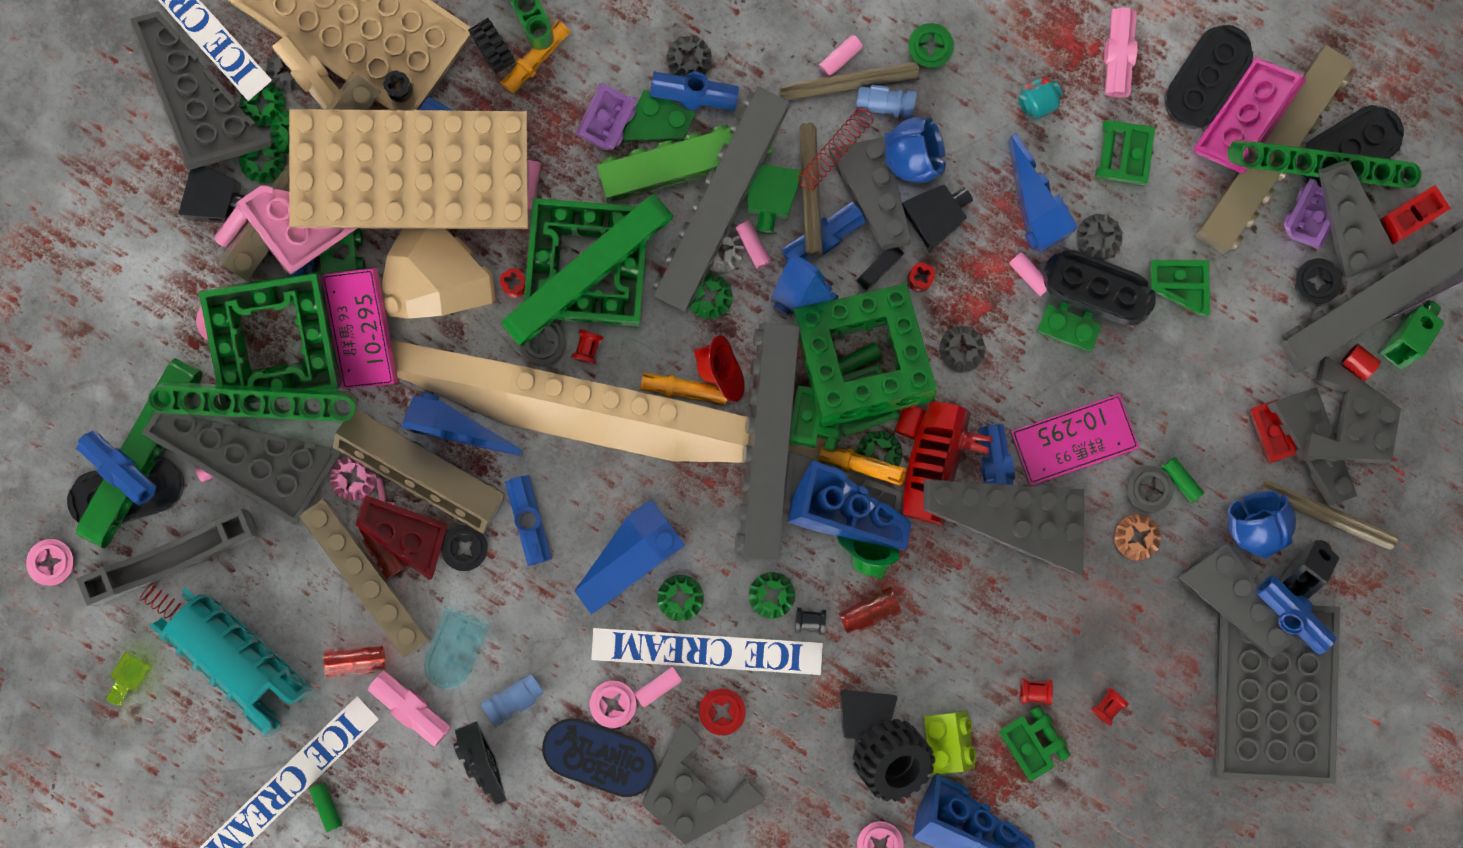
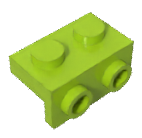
M967 710L924 716L927 743L932 748L935 757V763L932 764L934 770L931 775L937 773H959L975 769L977 755L975 748L972 746L971 733L973 726L970 717H968Z

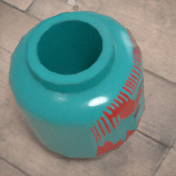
M1043 76L1021 87V95L1018 96V102L1026 116L1031 115L1033 118L1039 119L1059 109V98L1063 94L1056 81L1051 82L1047 77Z

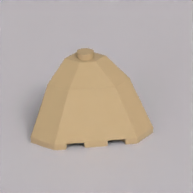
M402 229L387 255L381 284L386 316L407 319L443 316L494 303L496 299L493 275L485 265L481 267L472 258V251L458 236L453 237L447 229Z

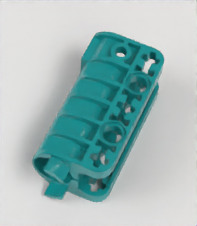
M185 587L182 590L181 596L188 603L169 622L160 618L153 622L150 627L160 635V640L169 642L176 649V654L179 657H185L191 662L194 671L202 672L210 680L209 684L212 687H218L227 695L226 700L228 702L236 703L243 710L242 714L255 728L262 731L265 737L274 735L282 725L275 718L276 714L260 700L263 694L268 689H271L285 703L293 704L297 700L299 702L306 700L314 691L313 688L216 599L204 594L195 597Z

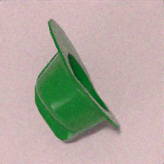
M837 536L840 545L851 554L854 569L863 575L873 576L881 580L889 566L899 560L900 552L898 549Z

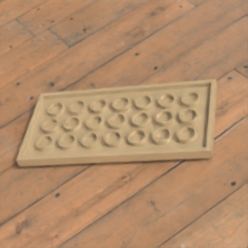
M226 0L281 38L292 31L310 55L313 54L325 68L346 81L352 72L358 74L381 91L375 101L387 110H419L471 39L468 31L471 28L470 26L431 0ZM395 70L405 73L413 86V95L408 101L403 103L393 101L383 85L386 75ZM400 82L395 84L397 92L402 90Z
M289 109L290 228L527 229V111Z

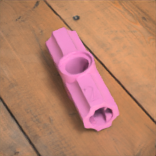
M1121 7L1112 9L1110 15L1109 39L1106 41L1104 51V64L1107 65L1104 95L1114 98L1129 97L1131 93L1132 67H1134L1137 57V41H1135L1137 11L1131 8Z
M385 670L377 676L367 689L391 710L390 713L399 722L408 728H413L434 747L451 729L448 723L428 707L429 704L411 689H406Z

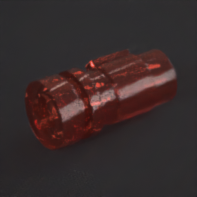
M359 529L364 538L362 540L371 557H376L378 561L376 565L379 569H383L381 573L386 581L401 575L411 567Z
M891 587L881 590L882 593L879 595L874 593L873 598L866 601L863 600L838 613L847 634L855 630L862 632L875 626V622L882 618L885 621L889 619L888 616L891 614L894 617L902 613Z
M383 646L353 648L352 650L338 648V651L334 649L323 650L326 679L335 678L337 674L344 677L347 676V673L355 672L356 675L374 673V670L386 669Z

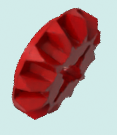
M726 688L712 690L704 696L699 706V717L702 725L709 732L720 736L729 735L737 731L743 724L746 715L745 704L742 698L736 692ZM731 702L727 712L733 720L730 721L728 718L721 717L714 722L717 711L712 703L724 706Z

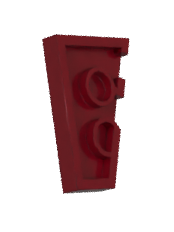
M364 496L355 526L428 580L433 578L448 524L373 497Z

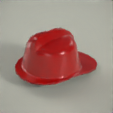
M718 335L714 337L711 344L699 347L694 351L698 374L703 381L717 384L720 392L727 400L737 402L744 394V376L729 340L725 336Z

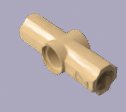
M290 31L271 47L291 70L290 74L306 93L309 92L322 109H326L339 89L328 77L329 73L313 54L310 55L292 31Z

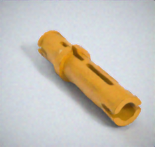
M559 20L552 25L554 34L552 45L543 50L532 47L522 59L519 58L515 62L516 66L500 82L502 87L512 95L517 92L529 77L533 78L536 75L535 71L543 61L571 33Z
M643 372L640 390L666 394L665 397L669 398L673 395L726 405L727 399L716 385L675 378V375L672 374L661 376Z
M825 443L820 449L819 461L842 467V470L850 472V470L898 486H901L905 480L906 468L863 456L856 453V450L853 449L845 450L836 447L835 452H827L824 450Z

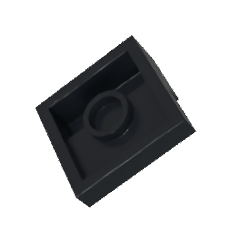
M476 721L456 729L457 742L453 743L458 759L465 760L463 765L468 778L474 777L479 788L482 787L485 796L490 794L496 805L507 801L496 757L478 722Z

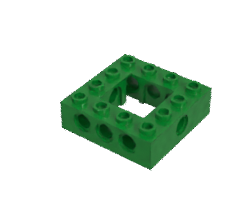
M533 198L524 301L559 273L562 235L600 238L637 206ZM648 241L617 267L616 274H614V294L602 293L601 290H595V293L587 292L555 320L641 327Z
M321 271L208 288L199 292L217 385L338 390L341 387L342 383ZM288 305H295L297 314L295 324L299 325L303 345L300 351L301 354H304L305 361L251 370L240 315H249L256 311L270 308L281 310ZM223 393L219 394L221 405L223 407H230V397ZM255 395L248 396V404L261 402Z
M907 283L794 309L793 324L799 326L798 342L821 427L935 401L937 387ZM888 325L886 337L888 344L892 345L896 371L844 383L832 337L839 336L840 339L844 338L845 334L863 330L870 332L875 327Z

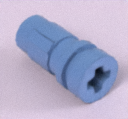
M871 85V88L860 86L856 109L863 108L868 112L894 114L895 118H899V115H902L903 119L912 118L917 91L907 90V93H904L903 89L890 91L889 87Z
M531 674L523 680L514 683L501 694L495 693L492 695L493 699L490 700L488 698L480 704L496 728L504 723L503 719L507 718L509 720L512 718L511 714L517 710L521 713L535 704L534 699L544 694V692Z

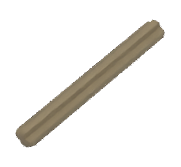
M917 62L782 84L780 85L779 92L781 98L794 100L858 89L860 86L870 87L871 85L917 79L920 71Z
M811 122L803 123L800 126L802 173L804 168H807V165L818 154L816 127ZM812 164L814 169L818 171V165ZM808 169L809 173L819 181V175L814 170ZM802 175V184L809 189H814V186L810 185H814L813 181L805 175L803 177ZM818 182L815 190H808L803 187L805 248L807 255L810 257L822 254Z
M1265 481L1260 491H1277L1280 497L1282 494H1285L1294 510L1386 549H1394L1398 541L1396 534L1273 482Z

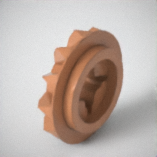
M1133 514L1119 522L1115 530L1114 539L1122 555L1132 560H1144L1150 558L1159 549L1162 536L1159 525L1151 517ZM1134 529L1138 532H1149L1143 537V545L1139 542L1128 544V541L1134 537Z

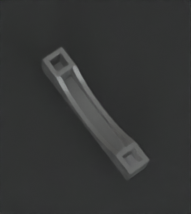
M239 509L215 519L205 526L165 545L121 562L105 566L76 580L86 605L99 606L259 538L249 510Z

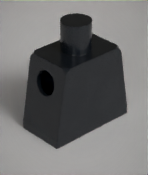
M206 166L191 169L178 214L190 221L224 223L236 208L237 201L245 197V195L239 194L241 184L234 178Z
M941 185L904 201L902 205L906 219L929 253H931L964 223L967 217L962 208L973 202V198L966 187L951 194L945 185Z
M1314 540L1294 558L1280 581L1294 595L1309 599L1328 583L1339 557L1332 551L1328 542ZM1305 573V574H1306V581H1305V582H1300V581H1298V580L1301 579L1302 575Z
M840 689L842 734L844 738L855 739V746L857 742L863 740L861 736L865 732L869 733L874 725L880 726L882 721L886 720L891 723L897 695Z

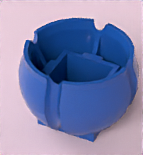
M931 117L908 118L897 124L891 132L885 133V163L898 179L912 183H925L944 174L946 163L941 158L946 156L945 147L937 124H930L933 121Z
M1259 491L1243 496L1242 503L1235 500L1228 508L1227 523L1229 533L1237 545L1248 552L1266 559L1293 543L1292 537L1296 529V515L1285 494H1282L1280 497L1277 491Z

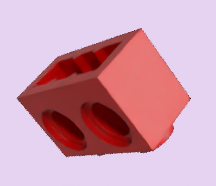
M1434 185L1379 220L1393 245L1449 211L1451 207L1437 186Z

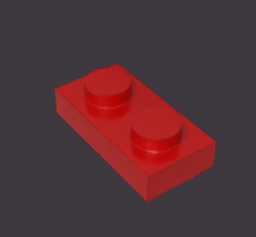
M1279 399L1249 409L1268 464L1297 454L1295 452L1297 448L1290 435L1286 436L1280 427L1282 422L1277 413H1272L1267 404Z

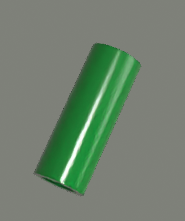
M873 342L838 359L842 376L882 358V354L877 344Z
M1173 457L1162 466V469L1167 472L1190 503L1195 502L1205 493L1176 457Z
M323 782L309 788L326 833L342 826L343 824L326 783Z

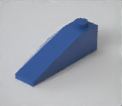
M1015 133L1008 140V147L1024 227L1027 232L1025 239L1031 249L1036 248L1040 254L1069 238L1078 226L1059 194L1054 197L1052 196L1050 183L1046 175L1035 171L1036 162L1017 133Z
M792 253L771 296V302L774 303L773 308L788 316L789 313L793 314L796 308L835 300L839 296L831 292L833 288L825 283L826 278L818 267Z
M423 392L422 397L413 396L402 422V427L412 433L523 456L524 451L444 402L439 401L440 396Z
M815 461L810 463L793 494L788 523L835 536L902 551L907 550L911 521L888 504L881 503L871 496L866 488L862 485H856L840 469Z
M652 499L627 516L574 591L591 615L685 547L681 538Z
M938 773L934 775L916 812L913 838L935 848H1034L1035 842L1010 822L999 820L990 812V806L985 802L980 804L968 795L970 790L965 786Z

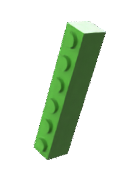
M721 125L713 128L712 133L701 136V133H693L685 136V140L681 142L664 141L657 144L656 149L646 151L645 148L631 151L628 157L618 159V156H612L601 161L602 164L597 165L607 204L704 177L711 170L716 171L720 160L717 159L718 154L724 143L729 145L733 134L730 133L732 127L729 128L728 125ZM771 146L765 159L772 157L773 150Z

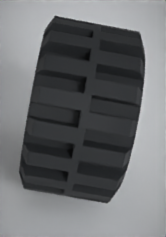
M893 719L891 723L888 720L882 721L880 726L874 725L869 733L865 732L861 736L863 740L857 742L855 746L857 751L853 753L855 761L853 766L868 789L878 799L882 798L883 801H889L892 798L893 801H900L901 797L908 798L914 791L918 792L922 789L920 786L923 783L926 784L930 779L928 775L933 773L934 767L932 764L935 763L933 750L909 722L905 720L901 722L899 719Z

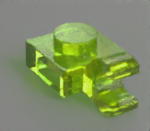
M125 652L109 676L117 682L105 700L113 705L120 706L127 695L128 689L137 692L153 667L131 653Z

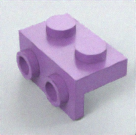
M599 83L575 135L602 150H613L622 142L624 132L622 131L626 123L631 121L635 115L637 98L626 96L605 83Z
M1310 178L1307 185H1303L1297 195V204L1293 211L1290 210L1287 213L1284 226L1290 239L1321 250L1331 227L1322 187L1318 186L1316 180Z

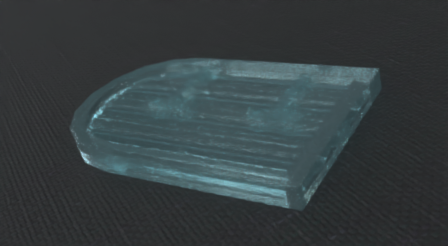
M446 608L425 657L424 670L429 681L438 688L444 689L455 688L464 683L472 671L473 664L490 625Z

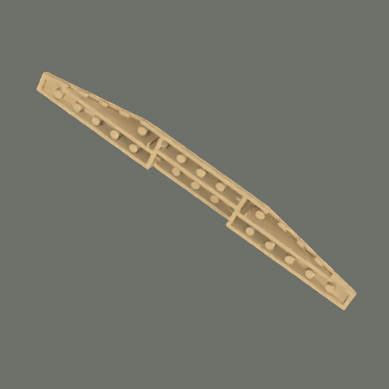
M391 340L398 378L502 424L673 462L744 463L743 449L745 445H748L749 433L745 432L747 418L745 416L515 364ZM817 438L816 448L789 443L788 456L790 450L819 461V452L826 440Z

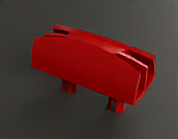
M930 402L919 426L906 473L903 514L909 515V518L944 526L945 519L923 510L924 481H955L961 452L964 449L987 455L990 453L989 448L977 443H992L993 437L968 432L967 427L971 413L966 408L948 403Z

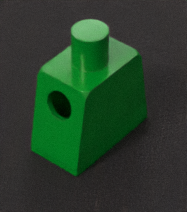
M761 165L747 193L748 213L759 215L756 230L773 233L775 219L788 218L800 183L798 175L802 173V170Z
M1427 300L1423 306H1419L1405 315L1378 353L1401 370L1423 357L1444 325L1443 320L1437 317L1441 307L1436 302Z

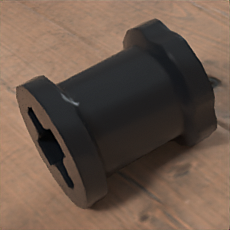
M395 70L386 75L383 85L389 97L397 103L408 101L413 95V86L406 74ZM400 82L402 90L397 92L395 84Z
M797 607L795 633L811 631L818 632L819 635L824 636L826 610L822 609L820 612L803 611L801 607Z

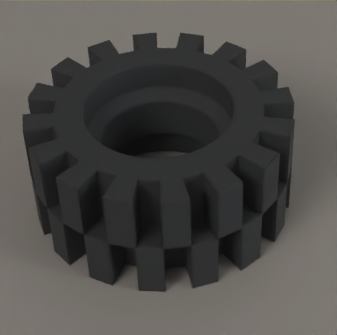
M489 18L468 29L479 51L495 74L515 63V59Z

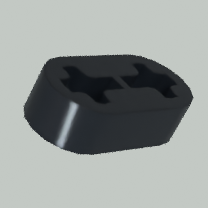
M899 247L887 249L856 282L865 291H868L905 253Z

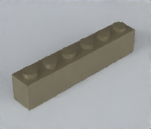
M357 410L352 418L344 421L335 433L334 449L484 534L501 508L505 494L501 493L497 487L485 484L475 478L471 472L461 470L452 465L445 457L431 453L416 441H410L400 435L396 429L386 427L377 422L368 413Z
M322 498L299 516L403 658L410 657L432 640L329 500Z

